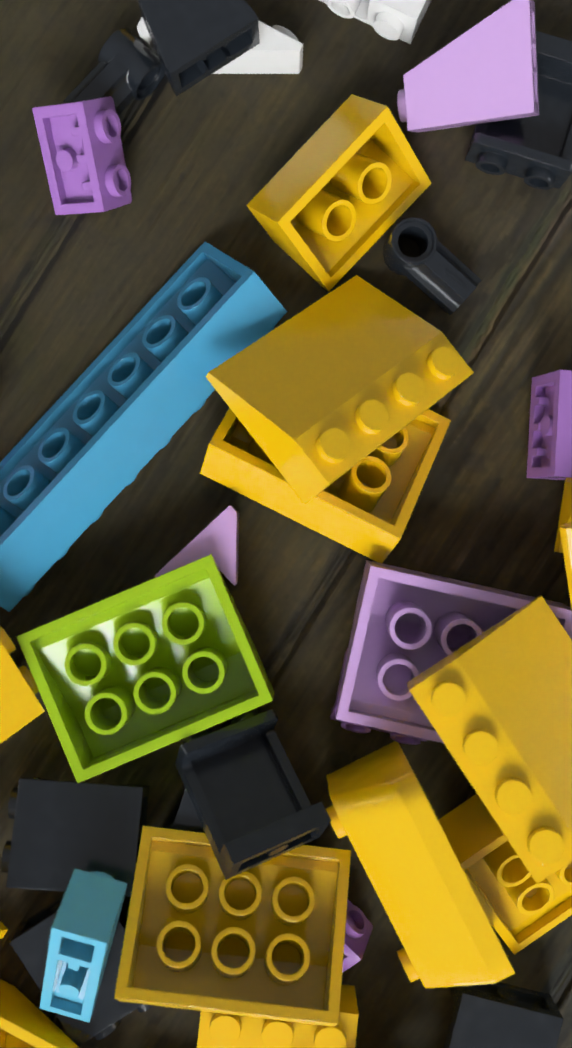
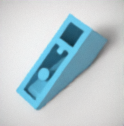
M74 868L51 928L39 1009L90 1023L119 921L127 883L115 880L104 872H86Z

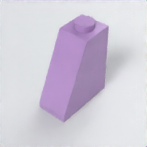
M511 0L403 75L404 89L398 91L397 106L400 121L407 122V131L420 133L539 115L535 2L533 0Z

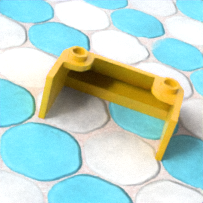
M394 741L327 775L329 794L333 804L326 808L331 819L330 824L339 839L347 835L404 947L398 950L397 954L410 982L412 983L420 979L426 989L495 984L515 974L399 743Z

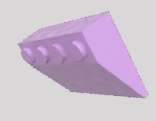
M366 560L354 613L336 719L444 743L409 691L407 682L536 599V597ZM545 600L572 639V609L563 603Z

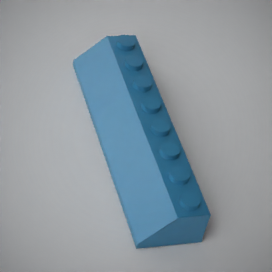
M204 242L0 462V607L10 612L23 597L27 596L40 578L57 560L61 559L68 552L70 546L90 524L100 518L104 509L115 497L135 480L140 470L160 449L170 442L172 436L190 416L202 408L206 399L215 391V388L206 378L208 372L271 332L278 321L287 313L286 309L253 270L209 243Z

